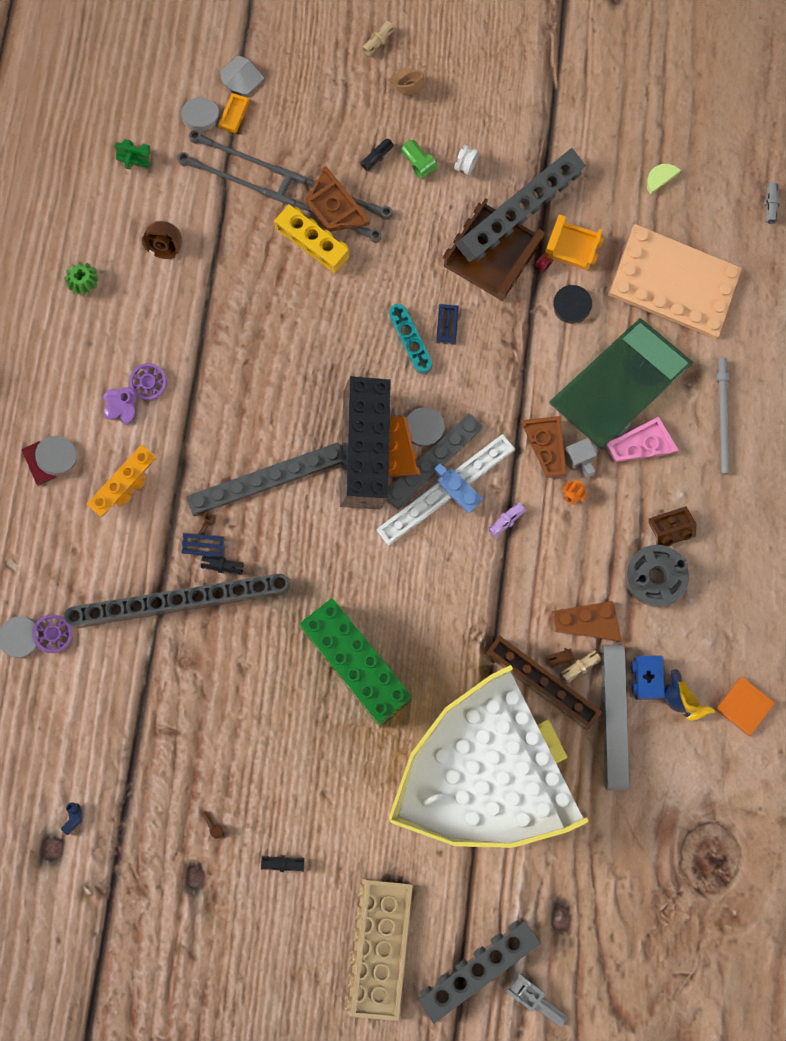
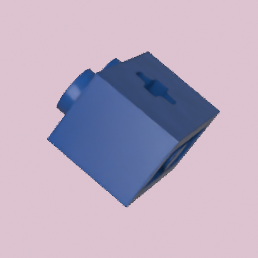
M636 656L634 661H631V673L635 674V682H632V694L636 695V700H661L665 698L663 656ZM646 673L648 677H651V680L648 681V683L647 679H643V676L646 675Z

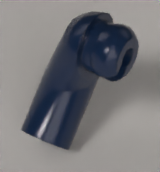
M74 802L67 805L66 811H68L69 820L61 827V830L66 835H69L82 821V809L78 803Z

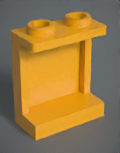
M559 214L545 253L548 254V258L589 271L590 265H595L598 254L595 253L596 248H601L604 237L601 234L603 229L599 228L598 232H594L565 222L566 216Z

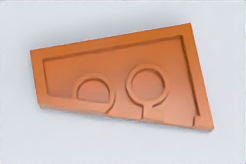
M404 416L390 417L388 477L421 475L415 460L417 459L416 453L413 451L411 444L412 437L408 420Z

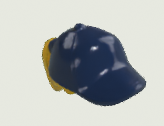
M671 670L672 683L664 688L665 703L672 710L683 713L686 719L691 721L715 713V710L709 706H700L697 697L688 690L686 682H682L679 670Z

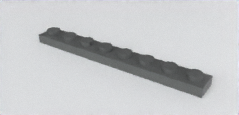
M337 442L188 495L186 498L192 515H199L341 464V449Z

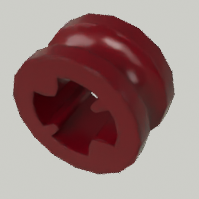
M545 253L535 263V267H539L540 272L543 273L552 264L553 259L548 258V254Z

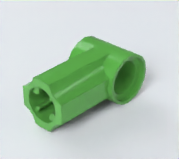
M409 140L401 148V152L412 164L415 174L420 179H423L438 168L434 158L430 154L426 155L415 140Z

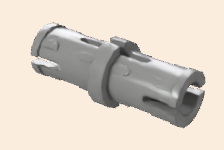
M775 182L766 185L767 197L764 205L766 207L765 222H768V224L778 222V208L780 206L779 184Z

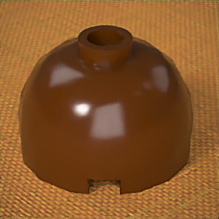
M155 221L144 232L142 245L148 252L149 250L154 252V256L158 258L173 259L176 254H179L182 246L181 232L170 222Z

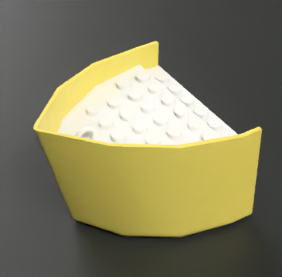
M511 665L491 674L449 704L432 724L410 754L389 815L391 823L453 846L514 848L569 832L589 822L587 818L582 817L556 764L568 757L549 719L538 725L536 724L511 674L513 670Z

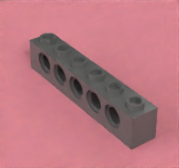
M519 920L514 921L508 926V932L503 935L501 933L495 935L490 940L492 943L486 948L484 946L479 947L472 953L474 955L473 958L469 961L463 959L455 966L456 970L450 975L448 972L444 973L437 979L438 984L432 988L429 985L419 992L421 996L418 998V1001L433 1024L541 944L524 920L521 922ZM511 937H517L519 940V944L515 949L508 948L507 942ZM494 950L501 952V959L497 962L490 960V953ZM476 963L484 966V971L480 975L472 973V967ZM457 977H464L466 979V985L463 988L455 987L454 981ZM440 990L447 991L449 994L447 1000H437V992Z

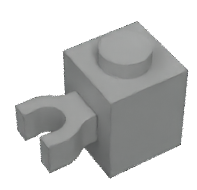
M589 438L567 446L564 454L572 470L581 467L585 478L594 475L595 470L590 462L595 460L596 453H598L595 444L591 443Z

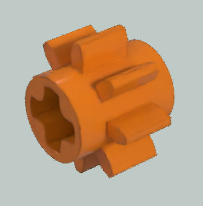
M575 479L572 483L567 481L561 490L565 493L563 498L573 505H576L577 502L582 503L588 495L585 492L586 486Z

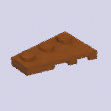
M561 417L520 420L546 478L567 476Z
M613 601L552 611L555 631L557 633L621 642Z

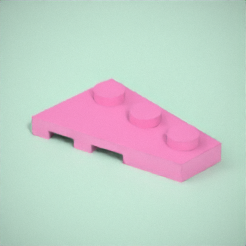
M659 417L605 445L615 463L673 454L679 451Z

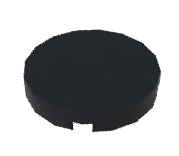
M578 285L562 287L556 293L553 300L555 315L561 321L570 324L584 321L592 309L590 294Z

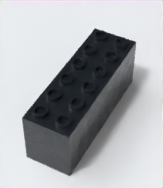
M350 376L343 391L340 507L380 509L388 499L391 379Z

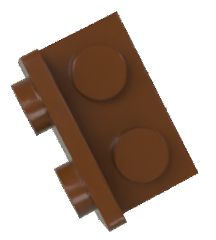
M687 506L648 518V523L656 537V545L670 546L673 543L689 540L696 536L697 524Z

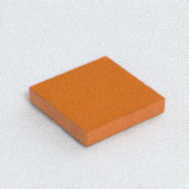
M741 676L715 710L746 735L750 736L775 703Z

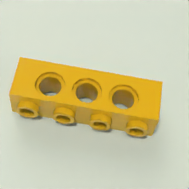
M288 204L274 220L277 231L335 274L348 260V246L344 242H338L334 239L328 230L321 229L315 220L305 217L299 208H293ZM295 225H302L301 228H294ZM311 236H317L315 240L309 239ZM326 247L332 248L331 251H325L323 249Z

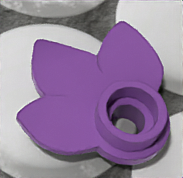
M127 387L120 390H108L103 395V399L107 402L104 409L105 418L114 419L120 416L122 422L128 425L136 413L134 407L136 393L133 389ZM125 394L128 395V399L126 401H124L123 399Z

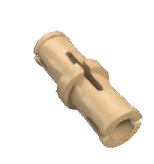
M386 21L377 32L374 31L368 42L361 47L367 56H371L379 46L385 43V39L395 30V28H392L393 25Z
M594 650L581 660L577 659L574 661L575 663L561 671L560 675L565 683L568 684L581 674H586L587 670L602 662V660Z

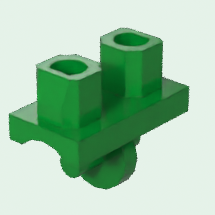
M124 139L122 143H115L116 160L124 162L126 169L130 170L133 165L149 168L151 153L149 145L142 144L140 147H135L134 143L127 139Z

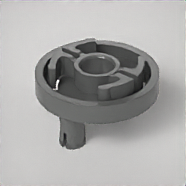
M650 545L635 553L627 565L625 575L627 587L634 598L647 606L664 607L678 600L687 588L689 581L688 563H685L687 560L667 546ZM656 569L662 572L664 576L662 583L655 584L650 580L649 573L651 570Z

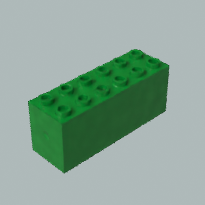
M333 598L329 599L299 623L303 633L379 728L412 702L411 694Z

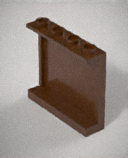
M485 198L482 204L478 203L473 212L475 214L472 219L468 218L466 220L463 232L456 235L453 247L451 249L448 248L444 253V267L503 302L543 242L545 232L538 229L535 233L523 225L518 226L516 224L512 227L514 231L506 238L504 236L500 237V243L493 249L488 247L485 250L487 254L478 261L474 259L469 262L455 243L495 211L494 208L487 205L488 199ZM492 225V230L497 233V228ZM478 237V242L483 245L482 238Z

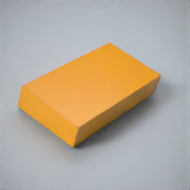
M231 93L218 123V128L236 134L250 103L249 98Z

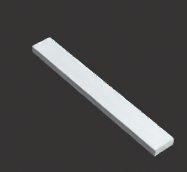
M502 434L454 471L470 485L513 453L515 448ZM438 482L377 528L376 531L385 543L390 546L452 498L440 487Z

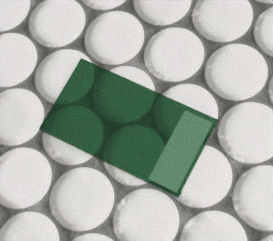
M639 318L552 398L549 403L602 450L693 364V361L643 319Z

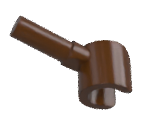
M209 511L204 513V523L198 534H204L209 526L215 524V515L211 520H207Z
M206 811L203 812L202 815L210 828V835L215 839L223 837L222 826L214 827V823Z

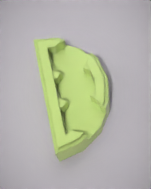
M660 164L654 167L649 172L647 178V190L650 195L679 175L681 170L671 164Z

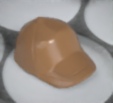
M404 68L389 78L388 81L403 95H417L423 88L424 74L420 70Z

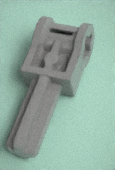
M518 973V979L511 989H507L506 992L531 1012L537 1009L557 1026L561 1027L565 1023L567 1016L543 998L545 993Z

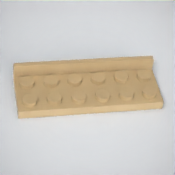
M362 879V884L359 883L357 894L360 897L359 906H356L355 919H358L357 928L353 930L352 937L353 942H355V949L351 951L350 964H353L352 974L349 973L347 985L350 987V994L345 1000V1010H348V1014L351 1017L399 1021L412 884Z

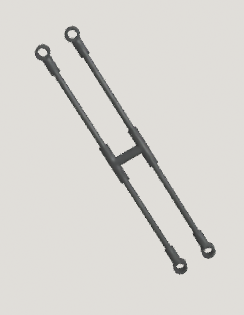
M192 130L189 137L194 144L202 143L210 147H216L271 169L274 173L285 178L278 192L206 166L202 162L190 158L186 152H181L178 155L180 165H190L197 169L206 170L261 192L264 196L313 213L308 206L285 196V193L292 180L311 186L314 185V181L288 169L271 165L216 143L214 140L202 136L199 131ZM352 197L358 205L381 215L382 219L389 220L392 217V209L389 206L380 207ZM385 211H388V212H389L388 215H385V214H383V213H384ZM362 226L350 228L359 234L369 237L373 243H378L381 240V232L378 229L370 230ZM377 234L379 237L374 238L373 235Z

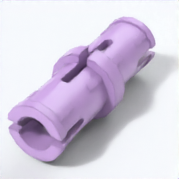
M516 502L506 513L500 515V518L488 528V531L497 538L506 528L512 527L514 525L513 522L525 513L526 509L522 504Z

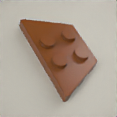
M324 166L319 179L313 185V190L309 192L305 199L307 206L329 232L369 225V218L328 167Z

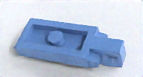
M441 464L434 468V472L440 477L438 479L440 487L467 514L483 501V498L456 471L451 468L447 470Z

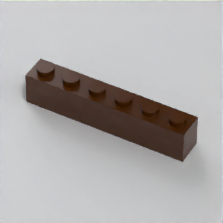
M500 635L485 655L503 669L511 665L513 668L511 674L585 730L590 729L602 713L600 709Z

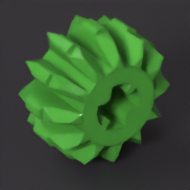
M80 261L76 267L74 264H71L72 270H66L68 276L64 277L68 289L72 290L76 295L80 292L81 295L85 296L86 291L92 293L91 288H97L96 281H99L96 269L91 267L89 263L83 265Z

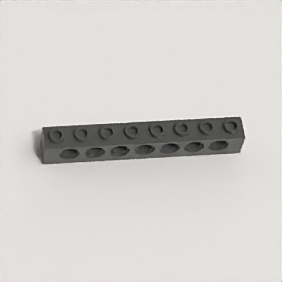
M573 148L569 149L455 243V245L469 262L474 259L480 260L487 254L485 250L488 247L493 249L500 243V237L504 236L506 238L514 231L512 227L516 224L520 226L527 221L528 218L526 216L530 212L534 215L542 208L540 204L543 201L547 204L555 197V191L561 192L569 185L567 181L570 179L574 181L581 176V170L586 165ZM547 180L551 182L552 187L548 185ZM533 191L538 194V198L534 196ZM520 203L524 205L525 210L520 207ZM506 214L511 217V221L507 220ZM492 225L497 228V233L492 230ZM478 237L482 238L483 245L478 242Z

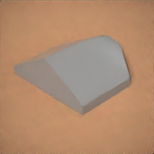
M239 55L220 71L222 83L231 91L241 93L246 97L265 80L250 60Z

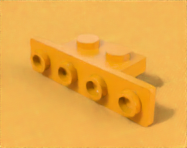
M140 445L87 502V506L100 517H103L114 504L118 507L127 504L135 490H139L144 486L147 479L144 472L156 460V456L146 447Z

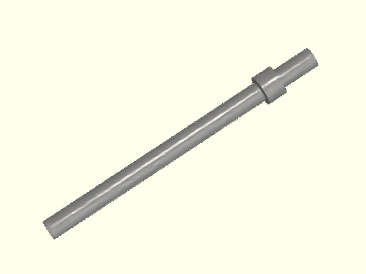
M722 357L718 359L719 373H717V382L719 383L721 474L727 475L729 474L727 395L729 373L727 372V358Z

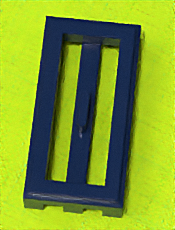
M439 304L436 343L444 342V344L452 343L456 345L459 305ZM443 309H447L445 336L441 337ZM450 310H454L452 338H448Z
M183 533L181 553L223 557L225 536ZM188 538L218 540L220 543L189 542ZM187 546L219 549V552L187 549Z

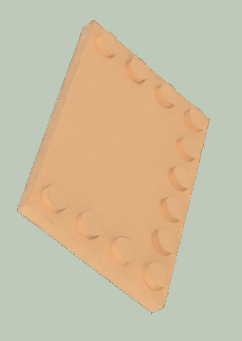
M634 224L608 296L717 339L720 335L742 268Z

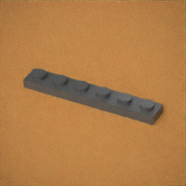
M468 413L416 463L421 475L402 476L388 489L387 500L398 510L436 474L434 472L436 466L439 464L444 466L483 429V426Z

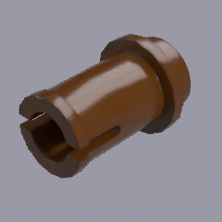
M564 648V651L547 655L551 668L567 662L571 664V661L575 660L571 648Z

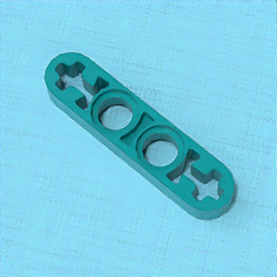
M394 304L389 310V318L416 372L427 374L431 370V358L406 308L401 304ZM396 310H397L399 313L402 312V313H401V319H402V322H401V323H400V320H399L398 316L395 315V311H396ZM408 326L412 332L409 335H404L400 331L401 328ZM417 343L420 349L417 352H412L409 349L410 344ZM421 355L422 361L424 363L427 362L426 368H423V366H419L420 360L418 356Z

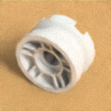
M464 144V149L460 150L457 157L458 160L455 163L454 170L464 171V174L469 176L477 161L479 150L475 148L472 150L468 145Z

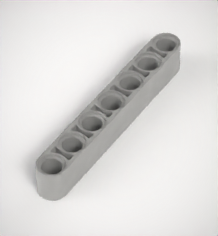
M602 644L606 790H628L629 764L624 645Z

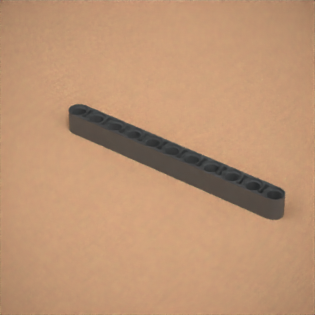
M272 574L73 606L65 611L64 618L71 626L81 628L280 596L289 591L290 583L285 575ZM278 580L286 582L282 589L275 588V583ZM259 583L265 584V589L262 592L255 591V586ZM237 587H244L245 591L242 595L237 596L234 594ZM217 590L224 591V595L220 599L214 598V593ZM197 593H203L204 595L203 600L200 602L194 601V596ZM182 596L183 602L180 605H174V599ZM158 599H161L162 606L158 609H154V602ZM136 603H141V610L133 612V606ZM116 606H121V612L118 615H113V609ZM96 609H100V616L96 619H93V611H95ZM79 612V620L72 622L73 614Z

